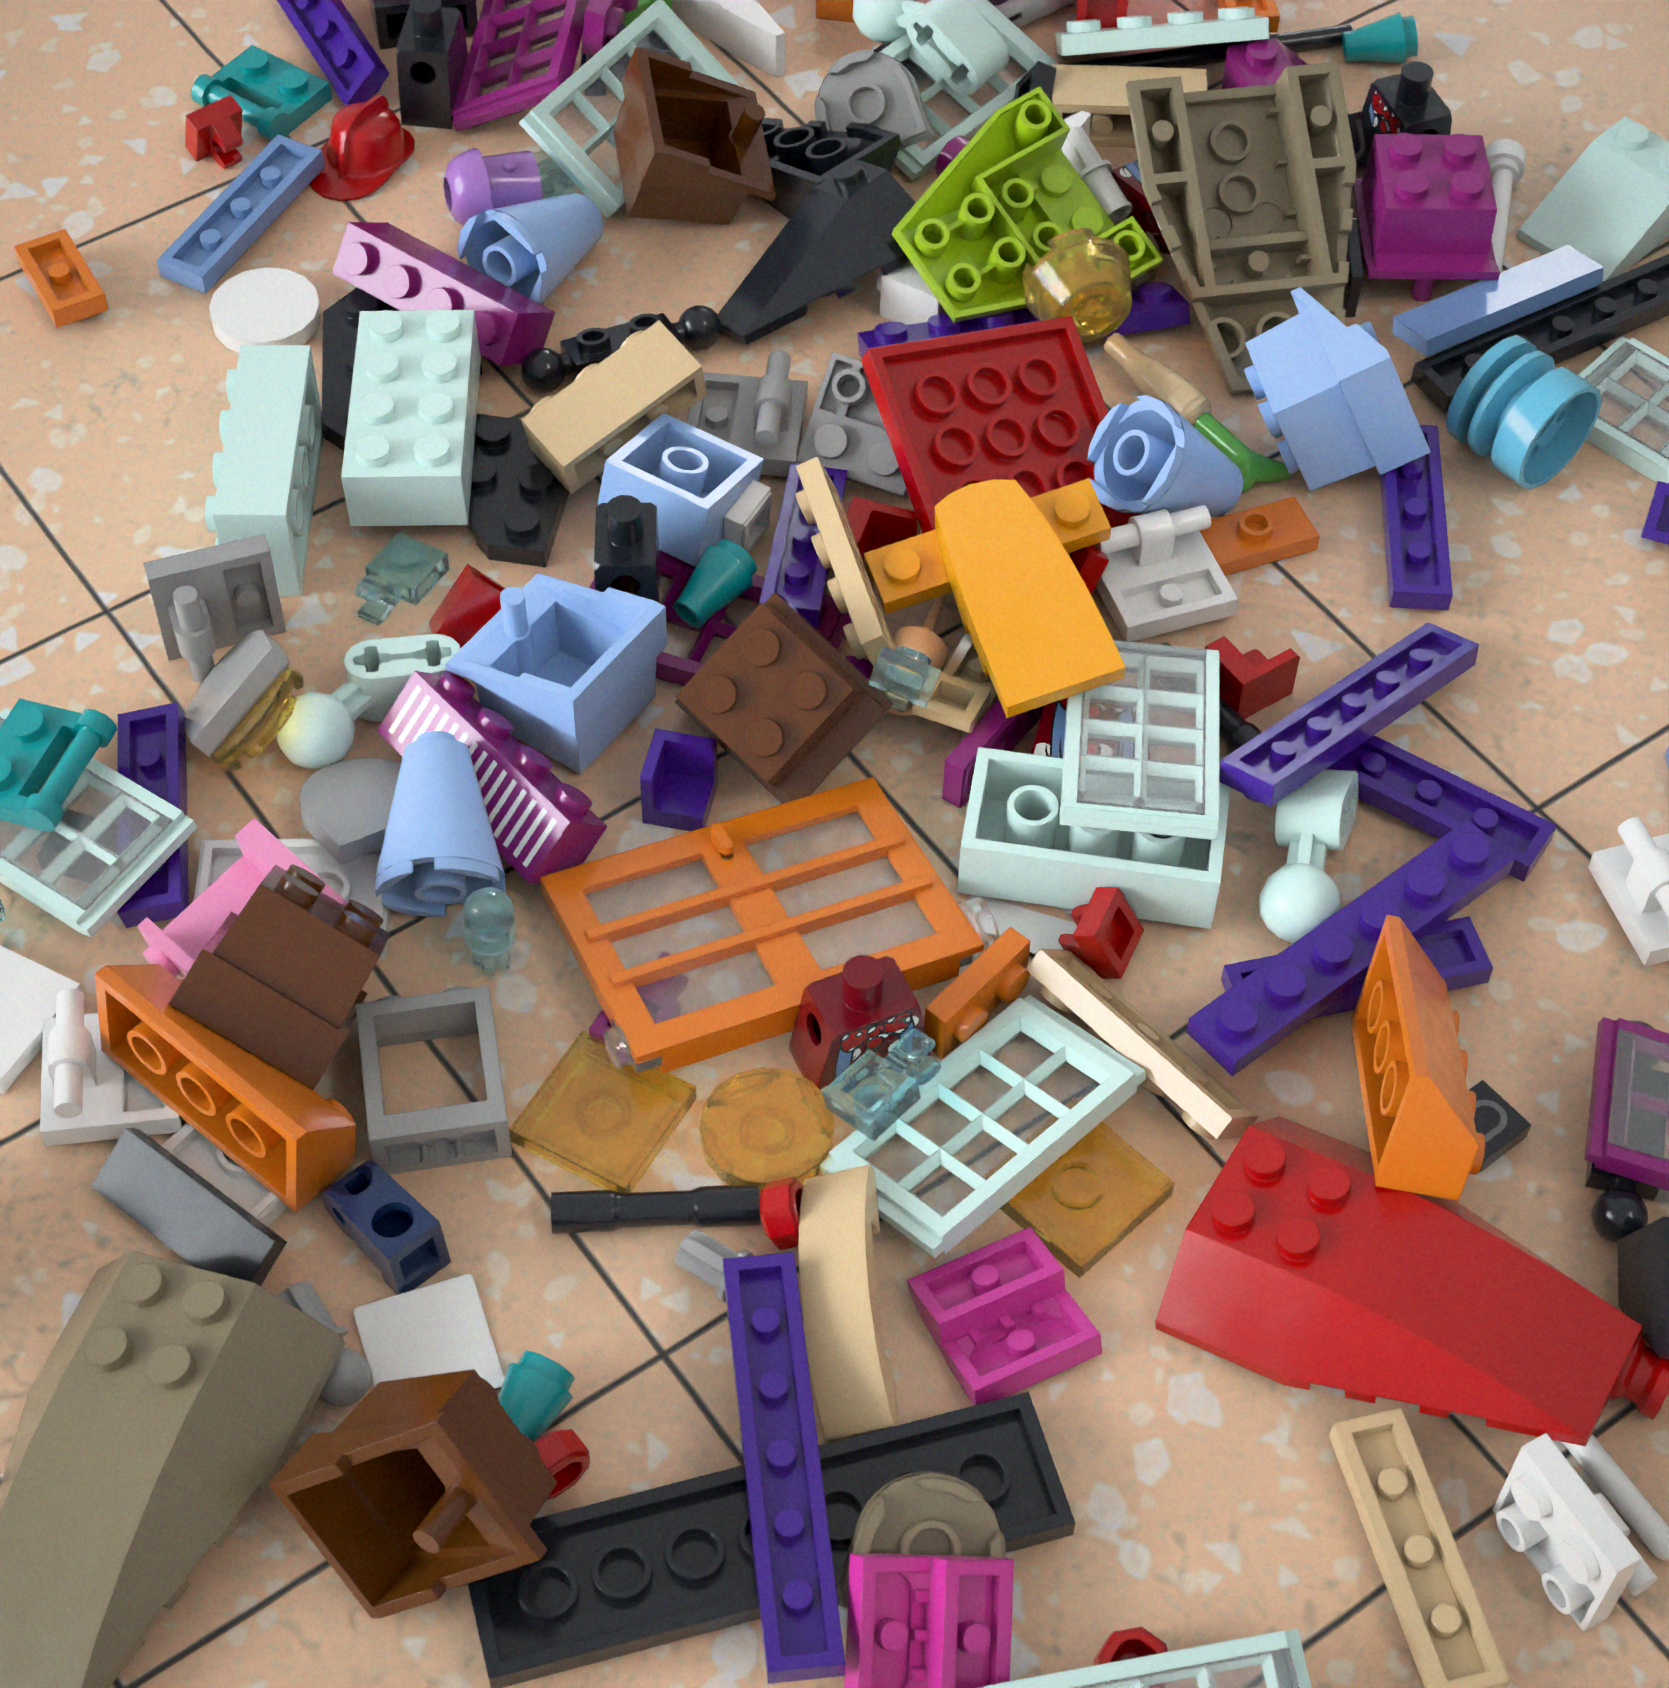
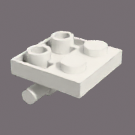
M1205 505L1169 513L1166 509H1161L1130 517L1128 524L1111 528L1109 540L1095 544L1110 560L1096 588L1124 641L1133 642L1236 614L1238 598L1199 531L1211 526L1210 513Z
M1630 818L1618 827V833L1625 844L1593 852L1588 868L1645 967L1669 961V833L1651 837L1640 818Z
M64 989L58 992L56 1017L43 1018L40 1134L45 1147L119 1139L125 1128L140 1129L148 1136L176 1133L183 1126V1118L101 1050L98 1013L84 1014V993L77 989Z
M1547 1433L1521 1447L1492 1511L1496 1515L1498 1528L1505 1541L1515 1551L1524 1552L1542 1576V1585L1551 1603L1561 1613L1570 1614L1584 1633L1609 1617L1625 1587L1629 1589L1633 1596H1636L1651 1587L1658 1578L1627 1539L1631 1532L1628 1526L1602 1493L1594 1495Z

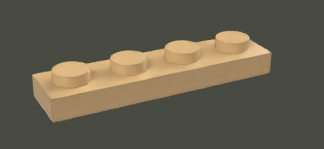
M818 456L796 466L804 488L795 493L796 499L808 524L811 526L817 523L820 533L811 536V540L825 569L833 567L836 577L828 580L827 585L840 613L849 612L852 623L843 626L851 649L858 660L868 656L879 676L882 677L903 666L838 491Z
M1039 949L1027 966L1026 970L1043 984L1040 988V993L1048 1002L1062 1011L1068 1013L1073 1011L1089 1025L1086 1032L1145 1069L1146 1080L1141 1084L1159 1096L1164 1097L1168 1095L1184 1110L1181 1115L1183 1121L1199 1135L1210 1140L1215 1138L1242 1137L1247 1127L1254 1124L1259 1117L1069 950Z
M1402 1407L1334 1422L1329 1438L1424 1688H1507L1510 1683L1509 1675Z

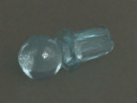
M544 150L533 153L541 178L542 199L576 193L572 180Z
M484 887L477 889L467 897L462 908V919L465 925L464 940L467 947L472 951L473 963L482 967V975L495 977L497 969H508L511 964V947L514 945L517 936L514 922L515 907L511 898L498 888Z

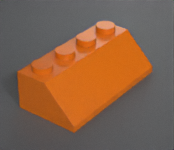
M1386 915L1351 1019L1375 1184L1378 1187L1459 1201L1468 1175H1477L1479 1173L1485 1153L1484 1135L1476 1132L1474 1122L1476 1094L1474 1091L1468 1090L1465 1078L1468 1056L1465 1050L1459 1049L1457 1039L1460 1024L1459 1013L1451 1009L1447 985L1402 919L1393 915Z
M160 964L105 965L95 973L101 1050L295 1213L355 1162L356 1125L349 1111L335 1099L328 1098L325 1100L311 1088L169 1005L170 1000L184 979L179 981Z

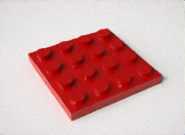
M1072 316L868 348L861 358L922 533L935 530L934 506L948 494L969 484L993 479L1016 480L1031 498L1088 478L1095 480L1094 462L1087 460L1088 450L1097 426L1108 414V410ZM1101 504L1111 528L1128 524L1130 517L1141 515L1118 512Z

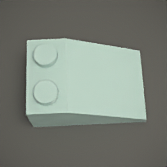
M1625 116L1592 141L1519 228L1516 238L1544 255L1569 245L1604 267L1602 282L1623 274L1669 237V141L1648 130L1644 125L1636 123Z

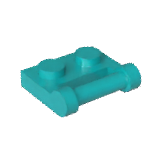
M254 45L248 47L212 76L208 74L200 75L194 81L191 89L192 100L203 107L228 95H232L243 110L242 121L256 127L261 136L271 141L278 134L286 137L332 100L329 82Z
M19 698L0 727V820L45 832L54 831L64 816L62 805L98 748L107 747L115 735L117 726L114 721L107 715L94 709H86L83 713Z

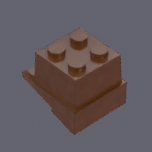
M636 47L621 80L624 100L613 129L628 217L729 225L747 194H753L773 201L776 192L762 127L765 110L758 104L756 93L738 85L693 71L689 62L648 48Z
M775 592L765 603H760L675 696L677 698L675 703L781 804L810 796L894 706L790 602Z
M275 864L257 887L240 914L237 915L231 911L221 927L204 946L170 1000L169 1005L314 1090L349 1034L356 1018L355 1004L363 1003L368 994L362 988L379 960L390 933L380 928L384 921L383 918L367 906L351 899L344 906L322 893L326 885L314 874L294 864H291L287 871Z
M475 1369L379 1382L332 1432L311 1434L270 1482L269 1486L372 1619L437 1601L446 1590L539 1561L548 1549L531 1528L530 1524L558 1482L541 1461L536 1445L519 1431L500 1405L497 1392L492 1385L480 1377Z

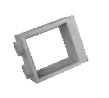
M458 986L439 993L410 997L386 996L374 1002L355 1004L368 1137L372 1158L377 1165L390 1175L512 1157L489 986L475 988ZM479 1033L487 1100L386 1115L379 1047Z

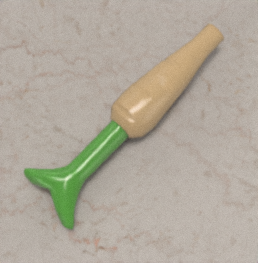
M1114 333L1106 340L1104 349L1120 363L1144 395L1170 404L1239 467L1243 476L1241 494L1249 492L1256 482H1278L1288 479L1293 475L1289 474L1285 463L1250 450L1211 414V402L1198 387L1178 372L1148 354H1144L1119 333Z

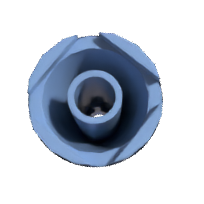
M579 193L485 210L469 218L460 230L457 247L459 259L466 256L468 266L542 305L600 240L604 229L603 219L600 210L587 196Z
M1148 395L1136 396L1140 400L1129 405L1122 402L1116 405L1097 426L1089 446L1087 460L1094 462L1095 480L1090 479L1101 504L1118 512L1145 514L1161 509H1166L1169 513L1205 505L1210 516L1217 517L1228 513L1238 502L1243 489V476L1239 467L1165 401Z
M444 731L425 732L404 749L375 876L376 897L382 894V905L386 908L407 915L447 916L446 905L467 902V914L484 910L497 904L505 896L506 878L468 746L456 740L453 734Z

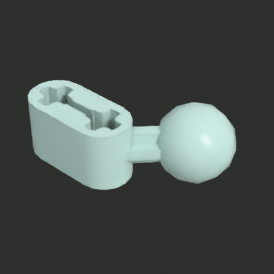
M853 0V19L861 34L877 43H891L907 33L914 47L948 85L963 95H971L1002 70L1009 61V52L1001 36L968 0H930L926 4L916 2L915 0Z
M425 634L372 639L352 646L345 654L346 682L331 695L310 691L292 698L279 713L275 736L283 754L292 763L300 767L317 770L341 761L353 745L354 721L357 718L367 721H383L413 672L420 671L442 675L446 671L445 664L460 650L459 644L453 638L443 634Z
M1325 769L1277 803L1275 822L1276 844L1289 847L1286 865L1267 878L1260 893L1259 910L1266 927L1280 939L1295 943L1341 910L1340 891L1333 878L1324 872L1327 850L1342 851L1353 828L1359 790L1357 771Z

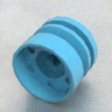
M1515 335L1498 342L1486 351L1472 366L1458 386L1450 403L1446 427L1450 436L1461 443L1469 445L1470 450L1475 454L1484 457L1491 455L1493 466L1518 485L1527 489H1533L1545 484L1557 475L1576 455L1588 438L1598 418L1602 399L1600 390L1567 368L1560 367L1556 369L1553 357L1537 350L1536 346L1525 338Z

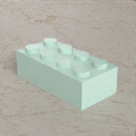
M474 310L360 311L341 474L350 526L468 525L481 365Z
M240 345L237 369H228L227 397L231 405L230 410H222L220 414V439L224 448L223 452H215L213 455V482L217 490L216 495H208L206 498V527L208 531H216L215 545L265 534L271 553L279 596H302L324 436L322 410L311 346Z
M978 747L960 848L957 893L1074 909L1077 906L1088 904L1096 887H1118L1137 919L1211 929L1221 883L1230 787L1219 782L1217 840L1060 825L1063 758ZM1085 776V793L1133 797L1134 780ZM1147 781L1146 799L1195 803V786Z

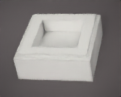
M755 480L749 484L724 516L723 539L737 543L748 553L752 551L769 529L772 500L770 487Z

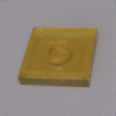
M582 1030L509 1128L510 1140L605 1190L629 1193L633 1191L695 1102L696 1086L668 1072L662 1074L658 1067L650 1063L642 1062L636 1064L631 1054Z
M1074 1098L1066 1107L1072 1109L1079 1102ZM1053 1116L1025 1142L1030 1144L1059 1118ZM1101 1122L1000 1209L1022 1229L1031 1227L1051 1254L1080 1279L1172 1196L1175 1182L1105 1123ZM1014 1151L1010 1153L983 1178L986 1180L1015 1157L1017 1153Z

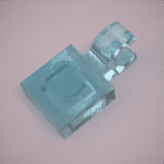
M398 532L365 567L366 577L360 581L355 589L356 596L367 600L358 610V617L375 625H380L388 618L392 609L401 599L416 606L449 571L448 553Z
M882 646L868 685L885 691L884 695L894 704L892 709L904 713L908 701L924 708L927 707L942 670L930 666L931 659L917 650L898 646L894 651Z
M914 1028L908 1031L884 1058L868 1049L822 1091L826 1108L875 1141L921 1098L918 1086L929 1082L940 1070V1062L927 1054L936 1046L935 1040Z

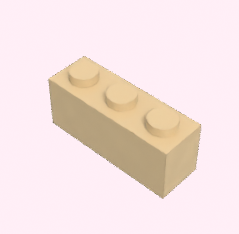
M1052 64L1053 67L1057 68L1051 98L1052 104L1063 119L1081 110L1091 113L1089 139L1094 147L1136 148L1125 86L1128 81L1181 76L1183 92L1208 90L1206 69Z
M659 320L645 331H637L631 334L622 343L619 350L599 364L594 363L584 368L577 375L573 383L555 396L545 397L538 401L531 408L529 414L521 419L529 447L544 465L551 470L552 474L568 492L573 494L603 472L605 461L662 413L677 418L706 397L707 391L701 364Z

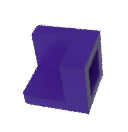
M655 728L640 775L642 822L690 832L706 827L718 787L717 742L712 738Z

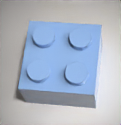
M662 413L605 461L597 506L601 503H608L609 500L619 495L633 496L641 503H653L657 506L660 550L696 567L705 548L709 545L716 546L723 539V523L726 513L753 480L759 482L764 459L666 413Z

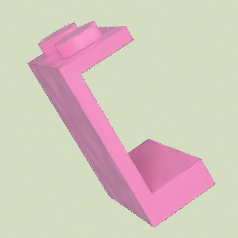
M253 818L235 835L243 855L163 930L157 927L148 917L137 925L149 946L142 955L149 964H160L173 976L179 975L184 979L204 946L221 927L231 911L237 915L240 914L257 887L275 864L286 871L291 864H294L309 871L319 879L321 878ZM325 883L326 886L322 893L345 906L347 904L346 901Z

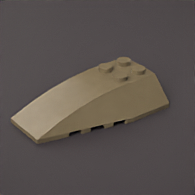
M1339 62L1286 66L1276 83L1271 85L1183 92L1181 76L1128 81L1125 85L1144 194L1231 395L1253 392L1244 372L1245 368L1254 365L1245 343L1300 314L1291 291L1301 287L1345 325L1346 309H1343L1344 288L1348 283L1349 262L1346 261L1348 235L1352 231L1353 209L1350 207L1352 187L1356 179V159Z
M133 1250L97 1269L28 1392L0 1485V1688H109L145 1643L140 1637L142 1632L162 1607L173 1608L190 1586L186 1577L213 1544L221 1548L240 1524L239 1519L236 1517L238 1512L257 1489L265 1492L270 1482L284 1467L346 1343L341 1335L253 1282Z

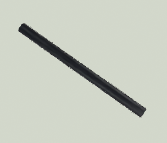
M1351 24L1272 34L1269 35V39L1276 38L1292 52L1342 46V32L1351 31L1353 28ZM1255 40L1201 44L1066 64L1186 68L1225 62L1228 46L1249 43Z

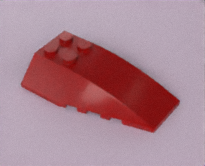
M1280 1116L1249 1125L1185 1229L1155 1320L1157 1330L1285 1386L1310 1390L1312 1383L1345 1390V1398L1375 1404L1376 1398L1381 1397L1419 1405V1413L1448 1419L1450 1413L1455 1412L1485 1418L1487 1427L1536 1437L1547 1433L1551 1440L1585 1447L1642 1332V1325L1456 1200L1378 1187L1375 1184L1371 1152Z

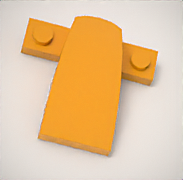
M1089 478L1031 498L1016 480L993 479L969 484L948 494L934 506L935 530L864 553V564L884 614L953 592L965 632L971 635L985 676L990 675L1006 718L1124 679L1126 667L1083 579L1068 555L1070 552L1110 539L1111 526Z

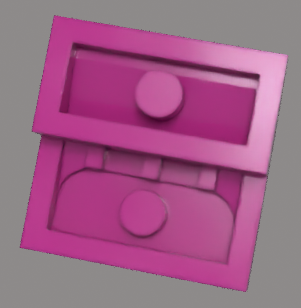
M1031 1227L907 1280L910 1295L929 1333L953 1375L974 1406L1010 1396L1102 1354L1101 1334L1066 1290L1064 1269Z
M850 1554L844 1688H980L987 1685L1009 1682L1014 1560L999 1557L960 1555Z

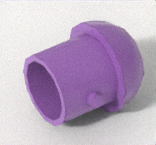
M474 147L455 156L448 163L444 176V196L454 220L464 226L469 218L482 211L542 200L541 178L533 153L527 150L482 156L480 150Z

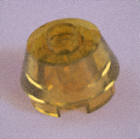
M1090 228L1067 231L1050 239L1047 242L1050 251L1040 258L1034 267L1027 263L1023 272L1022 281L1025 289V303L1028 310L1040 321L1072 316L1082 343L1105 337L1124 322L1131 310V265L1127 252L1120 245L1116 244L1112 238L1109 241L1105 238L1095 237Z

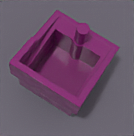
M1374 134L1363 177L1355 179L1351 194V208L1353 209V217L1357 218L1361 259L1367 278L1414 279L1411 296L1419 302H1426L1432 298L1436 279L1498 280L1500 270L1495 261L1491 240L1497 206L1483 135Z

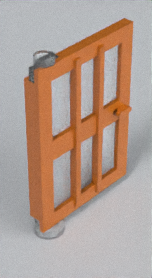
M874 777L724 822H716L704 828L540 877L541 894L612 1028L604 1031V1039L609 1057L616 1068L632 1063L636 1073L658 1066L663 1074L793 1031L804 989L812 982L842 972L845 963L852 957L868 955L876 959L884 956L894 958L913 992L958 977L960 967L972 964L1000 937L994 915L982 898L975 897L959 903L955 901Z

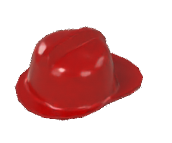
M376 94L367 102L349 104L341 108L334 115L329 140L320 149L323 153L325 167L309 183L313 191L323 198L335 201H349L372 194L414 152V138L409 131L401 127L400 120L394 111L389 108L388 101L384 95Z

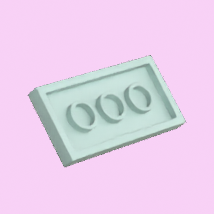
M1244 6L1218 9V19L1203 20V11H1183L1167 13L1168 23L1152 24V16L1147 15L1117 17V27L1101 28L1100 20L1097 19L1067 21L1066 32H1055L1056 53L1061 56L1269 39V17L1255 16V7Z

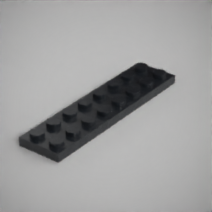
M1029 1392L818 1446L836 1591L854 1529L864 1506L882 1486L909 1473L919 1471L941 1472L957 1477L976 1488L995 1512L1005 1539L1006 1553L1072 1536L1074 1533L1075 1520ZM744 1465L533 1519L530 1526L548 1549L539 1561L468 1583L491 1688L515 1685L760 1619Z

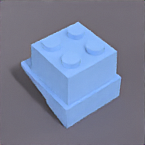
M1299 287L1291 291V295L1300 314L1245 343L1254 364L1244 369L1246 377L1256 399L1260 400L1264 397L1268 399L1258 404L1271 436L1279 438L1284 435L1285 440L1276 444L1289 474L1300 470L1310 491L1375 466L1379 474L1382 475L1431 453L1387 349L1378 343V338L1370 320L1361 325L1354 324L1346 327L1319 302Z
M537 573L522 589L508 587L501 592V610L445 664L446 671L466 677L476 683L480 704L484 708L496 711L509 720L514 727L511 732L514 737L581 775L655 697L656 657L667 646L666 607L656 601L610 587L604 592H600Z

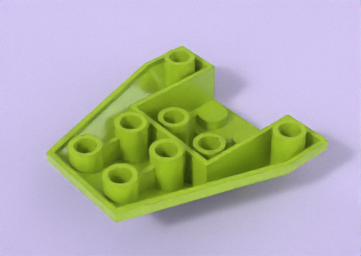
M1040 86L996 110L892 231V236L953 323L1118 290L1159 266L1164 260L1133 216L1116 226L1071 165L1061 150L1070 128Z

